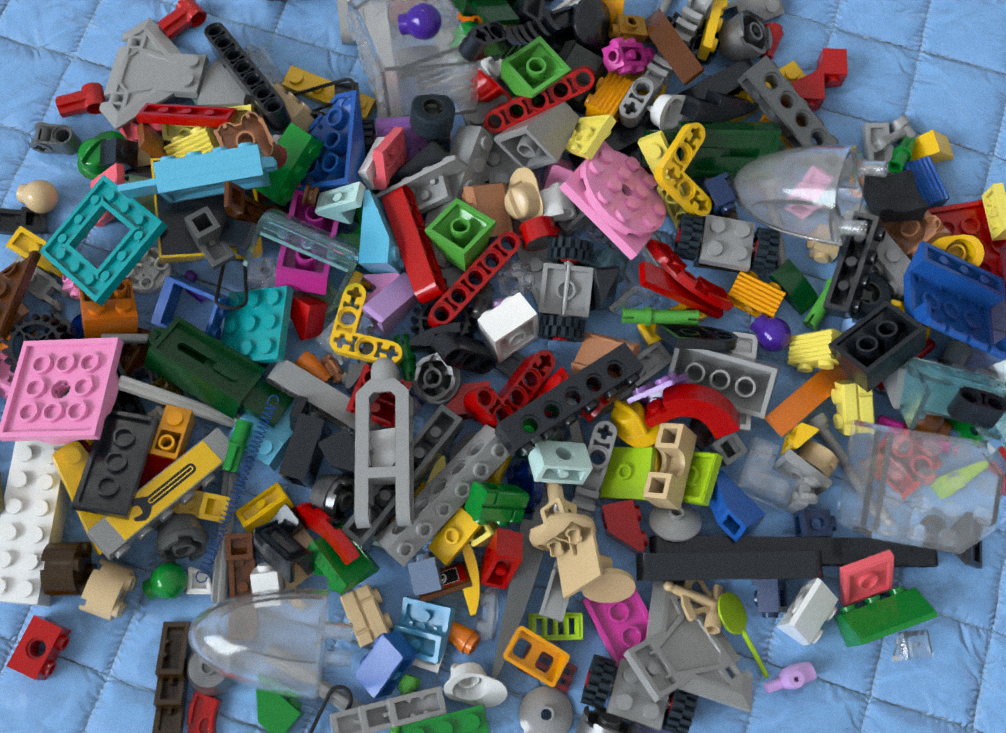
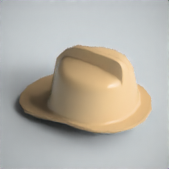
M526 167L518 168L512 174L504 200L507 213L512 218L518 219L521 223L544 214V204L535 174Z

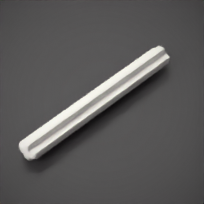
M123 375L118 379V390L163 405L168 404L190 409L195 416L231 428L236 425V420L241 418L240 415H237L233 420L208 404Z

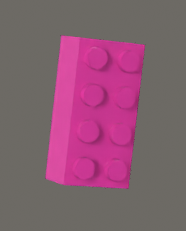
M295 190L276 266L275 287L289 286L297 291L326 295L340 222L318 216L315 213L316 208H311L310 204L303 206L304 191Z

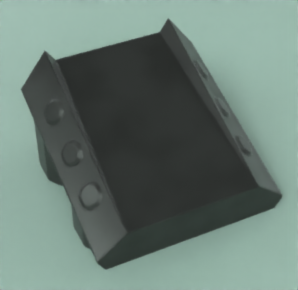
M576 40L566 41L558 56L571 70L582 65H588L595 72L594 84L589 90L566 100L582 110L585 108L586 98L590 93L593 94L596 84L604 74L606 67L603 63V58L577 44ZM581 72L577 75V80L582 84H586L591 80L586 72ZM558 83L555 85V90L559 94H565L568 92V87L564 83Z

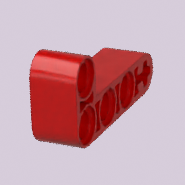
M541 350L529 355L498 394L489 386H481L466 393L463 401L465 408L483 427L488 425L496 429L497 423H499L496 413L500 421L527 405L554 369L556 363L554 355L548 350ZM478 396H480L482 404L478 401Z

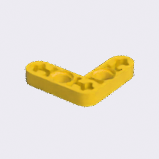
M695 122L685 124L680 129L657 165L654 176L657 183L690 215L704 217L711 211V199L684 172L705 139V128L700 123ZM679 147L684 152V157L681 161L676 156ZM682 183L687 187V193L684 197L680 194Z
M349 284L343 291L331 332L330 345L332 350L341 356L374 363L379 358H388L386 354L380 352V357H376L378 345H381L383 352L389 353L391 349H395V354L398 356H393L392 360L398 366L403 359V352L398 343L358 333L363 316L362 307L367 302V294L361 284ZM359 291L361 297L356 298L355 308L351 307L352 298L349 294ZM352 313L356 316V320L351 325H345L341 322L343 315ZM342 337H345L347 343L354 345V339L357 340L354 347L355 351L352 352V347L346 344L339 348L336 341H340ZM365 342H369L374 346L373 351L368 355H364L359 351L360 346Z

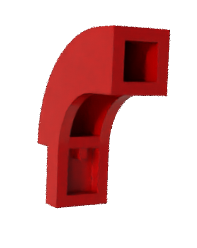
M676 384L663 389L662 399H655L645 405L644 421L649 428L677 417H692L705 423L715 439L740 430L739 413L733 404L720 392L703 385Z

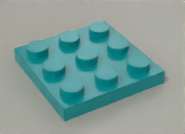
M289 286L248 290L247 305L237 310H229L225 317L221 342L257 364L284 362L294 289ZM244 291L229 293L228 297H230L228 305L237 306L244 302Z

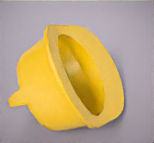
M972 235L945 236L931 244L978 267L983 261V245L979 239Z
M615 400L609 422L613 423L616 427L617 436L628 445L636 448H645L656 444L660 424L651 428L647 426L644 421L645 408L638 401L628 404L627 400Z

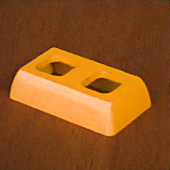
M519 626L503 653L505 660L550 687H554L557 684L570 659V655L524 626ZM520 638L526 640L531 645L524 659L513 654V649ZM541 652H546L553 657L547 672H542L535 666Z

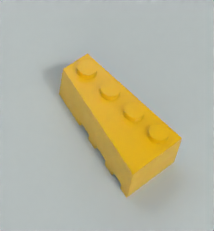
M78 440L65 444L51 456L72 502L89 453ZM76 510L87 536V531L105 517L104 515ZM90 539L96 555H101L102 551Z

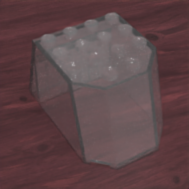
M349 0L347 2L349 12L345 13L350 26L348 27L352 41L357 43L361 69L364 74L367 73L369 79L367 81L372 94L375 93L377 96L376 102L381 114L385 113L387 118L410 116L412 101L418 95L448 96L455 105V115L477 112L478 62L467 61L458 51V46L464 39L465 34L449 0ZM419 3L431 4L441 15V29L434 38L429 40L416 39L411 34L402 35L398 27L399 14L408 13L412 6Z
M852 419L836 522L872 539L961 554L1006 525V460L990 440Z

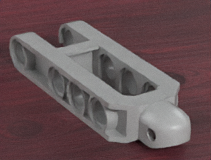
M385 357L379 358L373 363L371 380H368L356 392L354 516L357 528H372L371 507H374V485L396 484L398 526L414 524L413 397L409 395V390L399 382V370L395 362ZM392 392L395 395L396 466L371 467V455L374 454V448L371 446V429H374L372 404L379 397V393Z

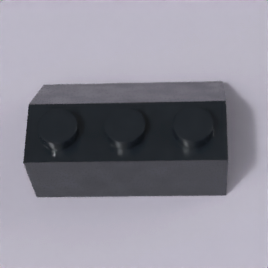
M886 300L829 343L828 346L847 376L865 391L869 392L926 348V327Z

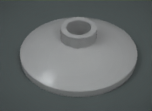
M682 503L680 510L654 507L649 514L650 528L657 536L667 541H689L696 537L701 530L702 520L699 513L686 503Z
M542 686L531 690L523 698L519 707V721L525 733H567L571 727L573 720L572 706L567 696L560 690L549 686ZM549 709L551 711V718L549 720L542 719V710Z

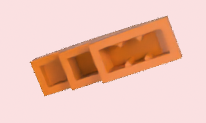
M834 365V369L830 370L821 369L766 415L765 420L782 438L831 396V390L835 388V381L849 380L850 378L839 365Z

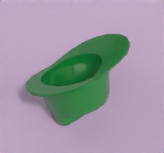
M116 131L102 132L94 138L85 140L80 145L77 166L79 172L84 177L93 180L108 169V167L100 166V144L102 141L113 138L127 140L121 133Z

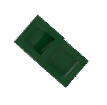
M789 259L769 276L774 283L782 288V291L786 292L784 299L801 316L819 298L804 275Z

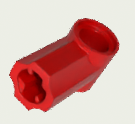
M179 0L176 4V9L158 21L157 25L169 40H172L188 27H198L204 23L207 13L195 0Z
M91 82L83 85L81 91L57 96L55 102L59 114L62 118L84 112L101 114L99 108L101 103L106 102L103 86L100 83Z

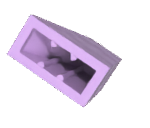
M403 272L362 307L367 323L385 338L390 335L419 302L414 294L408 274Z

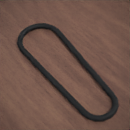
M343 78L292 94L297 96L346 81L352 83L351 91L356 90V84L351 78ZM330 102L312 109V111H320L333 104Z
M244 259L232 260L243 263L244 302L237 306H225L218 301L225 265L221 266L214 301L222 309L237 310L247 305V263Z

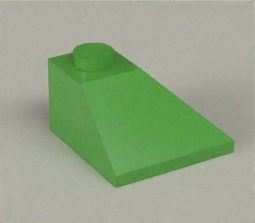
M541 36L501 61V79L515 95L533 98L571 73V68Z
M456 198L425 229V234L447 261L465 272L484 252L496 226V221Z

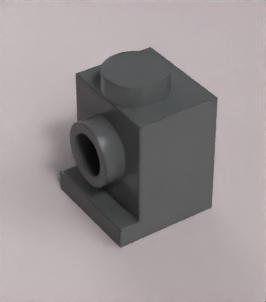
M736 432L715 439L706 445L711 453H718L723 456L720 467L728 466L749 452Z

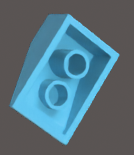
M364 190L359 264L372 274L399 273L401 275L404 272L405 265L384 204L370 190Z
M294 400L274 428L265 424L269 428L264 429L267 433H261L265 438H260L263 441L258 443L261 447H256L259 452H254L257 456L253 458L274 472L284 459L293 433L290 429L289 414L296 402ZM245 412L240 419L254 423L246 446L250 450L258 451L249 445L259 446L251 440L260 441L253 437V435L263 437L256 433L255 430L265 432L257 426H266L259 423L260 419ZM235 426L233 427V429L231 430V432H230L229 435L227 436V438H228L230 441H231V438H232V435H233ZM247 449L244 450L246 454L255 455Z

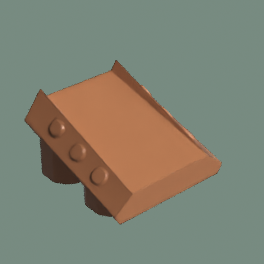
M248 112L241 117V121L233 124L226 122L220 125L218 129L213 130L220 147L232 149L237 148L240 143L253 142L254 145H259L265 157H274L275 160L282 158L262 114L258 115L254 112Z
M506 182L463 186L462 201L496 221L491 237L500 236V234L506 231L515 233L513 219L507 213L504 205L507 194Z
M928 210L921 220L883 223L884 227H886V232L910 260H912L922 241L932 244L939 238L951 235V232L943 225L941 220L937 216L932 215Z
M584 332L583 342L574 362H571L572 373L576 374L624 342L637 357L641 345L594 332ZM608 372L611 377L618 378L616 373Z

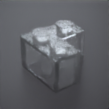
M755 436L748 444L747 449L749 452L744 455L734 483L749 497L782 509L789 503L796 480L772 470L780 446Z

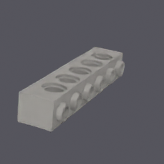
M485 425L414 498L413 525L398 526L395 518L375 539L400 565L404 567L467 501V498L470 497L469 492L472 482H485L510 455L495 435L494 428Z

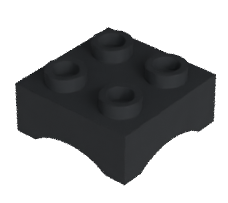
M905 170L891 175L866 172L859 185L870 213L880 216L882 222L921 220L929 207L926 200L918 193L912 170Z

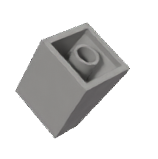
M564 101L509 127L495 136L494 141L520 167L533 170L559 162L580 117Z

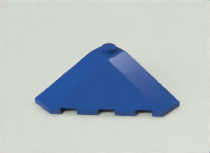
M353 90L336 94L330 101L333 104L331 110L325 116L319 114L308 127L312 131L310 135L324 143L319 156L309 167L306 177L301 180V186L297 187L296 190L304 191L306 185L311 184L312 188L319 186L320 193L359 181L366 187L358 174L366 158L359 91Z

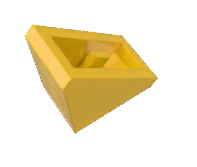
M935 130L916 137V146L912 151L910 161L930 155L933 163L953 160L954 155L948 137Z

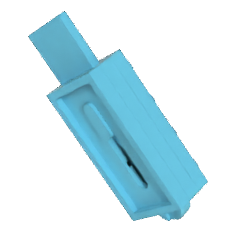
M244 142L238 144L237 148L232 149L216 147L209 153L202 154L201 151L186 153V157L176 158L175 156L161 157L160 161L152 162L155 174L154 179L120 184L117 187L118 192L128 199L159 194L169 203H176L224 194L225 181H231L245 190L271 186L269 172L276 171L278 165L274 157H265L258 144L254 145L253 142Z

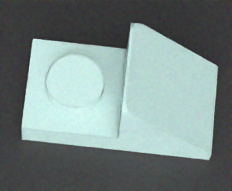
M359 181L320 193L315 213L318 216L352 224L356 208L362 205L366 187Z

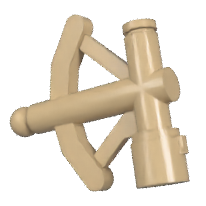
M685 580L683 586L677 583L673 584L671 581L664 583L663 587L666 591H671L672 594L681 597V606L688 621L692 622L696 615L705 613L707 614L704 624L705 632L709 634L720 633L722 622L718 614L717 605L720 595L723 594V586L713 585L711 594L703 580ZM697 582L704 594L691 590L692 585ZM690 601L700 604L704 607H700L693 610Z

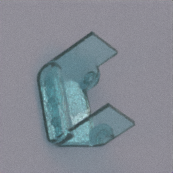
M266 210L259 219L242 265L247 267L260 237L264 236L345 271L332 302L337 305L359 259L358 247L351 241L280 210Z
M912 357L905 369L899 409L908 428L914 430L918 419H924L927 413L953 419L948 414L947 407L961 387H972L994 393L1006 400V382L990 376ZM1006 412L991 429L974 426L980 437L989 441L994 439L1000 440L1006 450Z

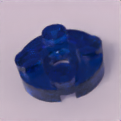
M522 460L508 467L506 472L507 484L517 485L529 493L530 497L526 508H524V514H530L536 510L532 509L535 503H540L542 500L544 482H534L529 461Z

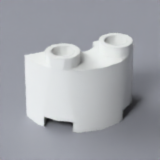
M561 182L554 183L549 188L540 191L544 204L543 216H551L554 222H565L578 218L574 203L559 189L563 184Z

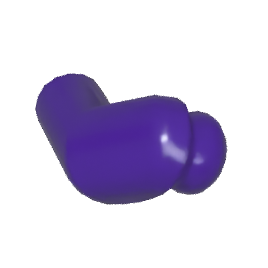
M187 270L185 275L181 276L193 282L198 279V275L191 270ZM185 289L189 295L200 303H203L207 298Z

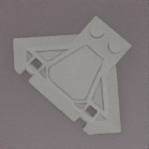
M148 18L123 33L121 40L126 42L127 45L118 48L104 92V96L110 99L109 102L101 103L99 110L117 131L137 119L136 115L146 103L161 104L170 97L199 98L209 63L207 55L182 54L152 19Z
M679 580L671 581L673 584L677 583L681 586L684 584V582ZM653 581L646 640L628 649L623 654L653 701L656 703L679 689L750 713L752 708L753 676L748 669L744 672L739 669L736 663L741 658L720 630L718 634L705 632L704 624L707 615L705 613L696 615L692 622L688 621L682 606L678 602H681V597L664 589L663 585L666 581ZM690 601L693 610L700 607H704L700 604ZM726 669L728 670V672H729L730 675L732 676V679H731V677L728 675V673L726 672Z

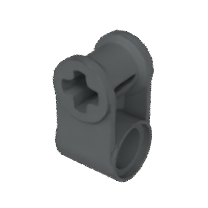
M37 122L34 126L36 130L35 137L30 142V148L45 154L73 155L78 152L82 142L67 125Z

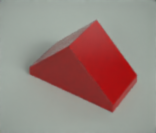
M298 291L293 292L290 312L292 322L301 341L318 338L322 335L327 302L306 292Z

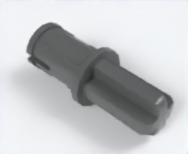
M490 282L472 301L474 307L471 316L473 319H479L492 306L491 297L494 288H492L493 285Z

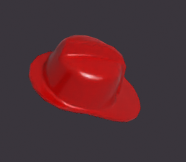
M475 64L477 69L468 81L470 86L468 92L475 101L490 103L501 95L512 99L497 82Z

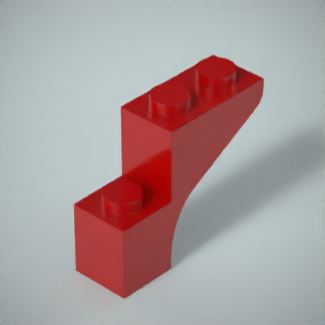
M823 48L817 59V70L792 82L794 90L801 98L807 101L812 112L819 110L825 100V86L830 88L842 86L848 75L847 49ZM781 100V104L787 108L785 102Z

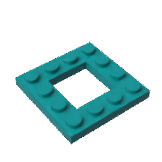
M103 175L39 252L94 302L102 306L168 226L134 198L128 199L118 192L117 185ZM108 210L131 230L101 266L97 268L75 248Z

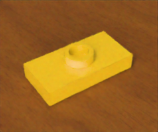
M460 507L427 547L444 565H449L482 527V524L472 520L473 517L465 511L464 507Z

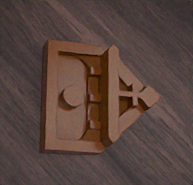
M140 123L137 127L139 149L154 158L168 156L164 150V146H167V143L163 140L162 135L149 124Z

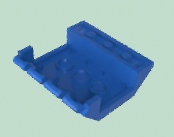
M922 241L903 276L905 313L923 325L1005 360L1006 337L994 344L991 308L1006 299L1004 279Z

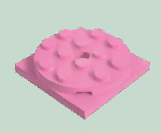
M603 141L592 160L585 159L559 187L630 260L638 255L654 232L662 226L669 214L664 201L657 191L655 177L648 174L640 166L636 158L628 157L621 152L613 150L605 141Z
M119 337L24 341L0 423V440L40 441L52 445L66 444L77 440H100L105 418L111 413L118 394L117 367L123 341ZM70 389L69 393L62 398L63 393H66Z

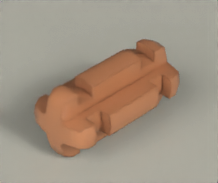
M328 354L321 359V363L331 376L330 378L333 379V383L338 385L342 383L343 372L336 360H333V355Z

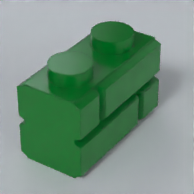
M475 481L472 482L469 492L470 497L467 498L464 509L473 517L472 520L476 523L487 525L488 521H494L499 525L509 526V523H519L522 521L525 512L524 508H526L530 496L529 493L517 485Z

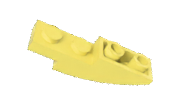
M662 130L638 140V145L653 175L657 165L670 147ZM682 183L680 194L684 197L687 193V187ZM658 184L657 191L664 201L676 229H678L681 215L689 213Z

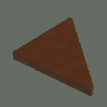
M36 250L29 252V256L20 263L15 262L0 272V340H5L8 335V331L11 328L41 257V254Z

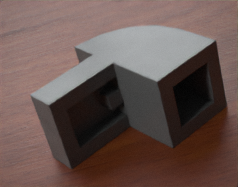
M208 206L184 218L192 239L199 251L203 253L213 271L236 259L231 247L219 241L222 232L221 226Z

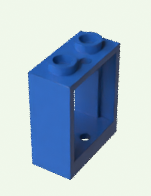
M179 275L166 276L150 323L165 329L174 320L172 318L183 288L211 300H214L216 291ZM219 293L218 301L225 306H230L228 305L230 297ZM215 304L205 333L218 340L222 331L220 328L222 320L227 316L229 310L222 309Z

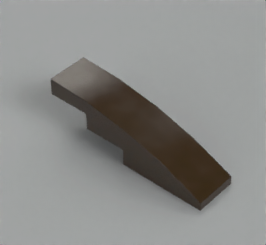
M163 622L155 671L158 679L153 704L156 707L152 733H183L189 681L187 663L191 651V622Z

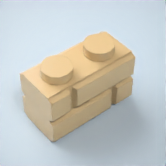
M366 584L339 597L360 648H366L374 644L375 639L382 633H391L390 629L394 627L389 613L383 614L379 604L384 601L378 588L373 589L370 584Z

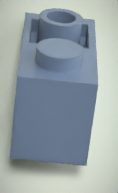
M431 552L415 555L413 557L414 561L407 564L415 596L444 588L440 560L436 556L432 557Z

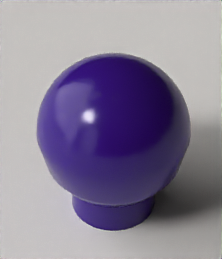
M428 3L414 5L408 13H402L398 16V27L402 35L411 34L416 39L429 40L434 38L441 29V15L433 5Z
M761 313L749 327V329L756 333L759 345L769 352L783 350L791 340L789 325L786 321L777 317L768 318L765 314Z

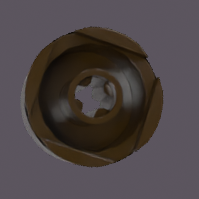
M90 541L49 543L45 546L41 561H46L45 570H40V581L43 592L46 595H51L50 597L82 596L94 568L97 569L96 564L92 563V544Z

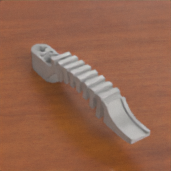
M688 0L687 7L684 5L682 8L681 18H677L675 30L688 48L691 45L692 39H695L698 29H701L703 20L707 18L715 0ZM658 51V55L654 56L653 63L650 62L648 64L647 72L633 82L619 106V120L625 127L631 128L639 124L647 111V106L652 103L657 94L661 93L663 85L667 84L668 77L672 76L674 72L660 51ZM639 90H646L648 94L641 96L637 92Z
M601 421L595 425L587 449L589 457L599 455L603 458L604 462L597 465L591 461L593 469L583 485L578 484L573 496L575 498L572 500V503L577 505V514L586 515L591 519L596 506L594 504H596L600 492L598 491H600L617 436L616 427L609 421ZM602 431L607 433L606 439L601 438ZM555 558L539 616L562 623L569 598H563L557 558Z

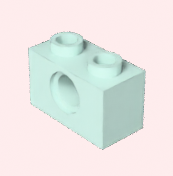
M540 440L534 444L536 447L528 455L534 482L583 485L593 469L585 443L549 440L544 442Z

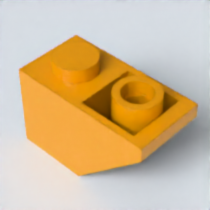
M166 404L150 451L151 455L177 460L189 444L196 422L192 410Z

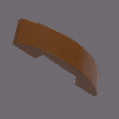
M660 8L645 19L647 34L685 86L705 71Z
M225 181L224 209L230 217L255 223L258 225L257 230L284 236L288 211L275 204L266 206L246 196L244 188L231 181Z
M253 532L225 534L226 561L229 564L230 595L228 640L229 643L257 641L258 606H254L250 579L251 572L257 567Z

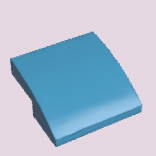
M405 596L403 598L400 622L394 624L393 632L399 631L419 653L417 659L439 664L450 635L455 607L431 601L421 602L419 598Z

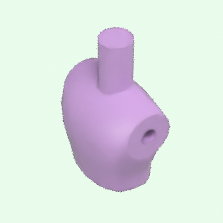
M799 662L784 667L779 672L777 679L766 682L763 686L767 694L781 689L794 690L815 681L817 675L810 662Z

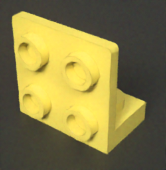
M994 183L981 197L992 241L1006 240V191L1003 183Z

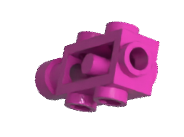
M623 37L611 40L609 42L610 45L602 49L603 63L608 73H618L619 76L628 73L634 76L645 72L644 68L650 62L653 63V58L657 55L654 49L643 47L642 43H637L636 38L624 41Z

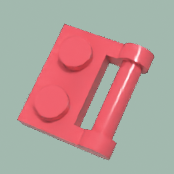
M395 126L373 151L372 159L375 162L377 175L373 183L379 190L386 189L392 176L407 163L405 134L402 127Z

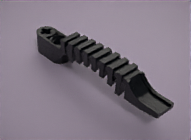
M573 6L553 10L550 14L545 12L540 19L537 17L532 23L529 21L524 26L522 24L517 28L516 26L511 29L510 27L505 28L496 21L476 25L470 29L461 41L458 51L464 59L470 62L490 56L494 61H498L499 59H506L507 56L509 57L539 36L549 45L550 42H555L562 35L573 30Z

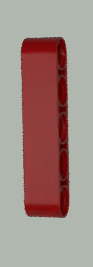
M588 65L572 69L571 73L539 93L546 99V102L542 105L536 104L533 98L516 96L491 108L484 117V127L491 133L503 131L589 90L594 84V70ZM581 72H586L591 80L586 84H582L577 80V75ZM564 83L568 87V92L565 94L557 93L555 85ZM514 104L521 105L524 110L523 114H514L511 106ZM493 114L500 116L502 123L500 125L492 124L490 116Z
M402 185L383 196L382 200L414 294L420 303L426 304L445 294L447 287L431 241L425 234L426 227L415 196L407 185Z
M510 231L500 234L433 305L428 314V323L432 328L451 323L513 257L520 246L517 234ZM501 242H508L512 250L503 248ZM485 259H492L496 267L487 266ZM469 276H475V277H477L478 280H479V282H480V284H479V285H473V284H471V283L469 282L468 277H469ZM455 293L461 295L463 302L456 303L451 295ZM442 311L445 313L447 320L439 321L434 313Z

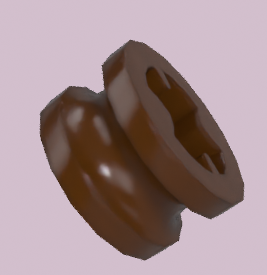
M311 184L306 185L302 199L303 206L310 204L311 208H316L320 193L319 186L312 188Z

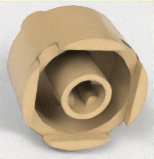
M102 558L98 563L103 564L100 570L94 568L87 581L81 597L86 602L85 605L80 604L79 609L112 621L115 617L121 618L128 604L124 602L128 591H134L139 577L134 576L135 571L133 569Z

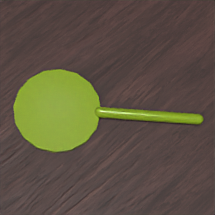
M725 592L721 594L717 607L722 624L731 634H742L763 676L768 678L769 674L745 630L747 616L742 602L734 593Z

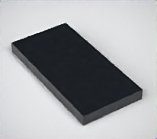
M112 409L111 413L105 418L100 440L93 441L71 505L73 510L129 519L158 428V418Z

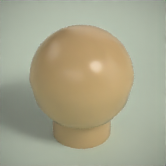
M34 180L28 184H21L16 192L19 202L25 203L28 209L40 214L52 211L59 199L55 186L46 180Z

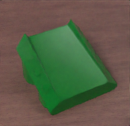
M340 523L336 529H342L344 524ZM323 537L315 541L312 540L307 550L314 552L313 573L319 576L325 575L328 579V587L338 592L341 596L380 569L368 552L351 539L349 540L355 546L360 556L348 565L344 564L336 551Z

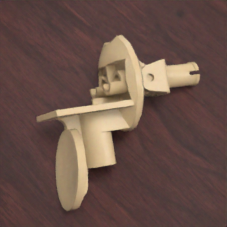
M547 482L545 486L549 502L540 510L543 524L530 529L529 540L532 546L539 550L548 551L551 557L557 558L563 598L567 599L580 590L589 600L598 603H614L629 598L635 592V580L627 571L613 568L612 559L599 553L595 535L597 529L594 520L586 515L577 514V505L564 498L563 483Z

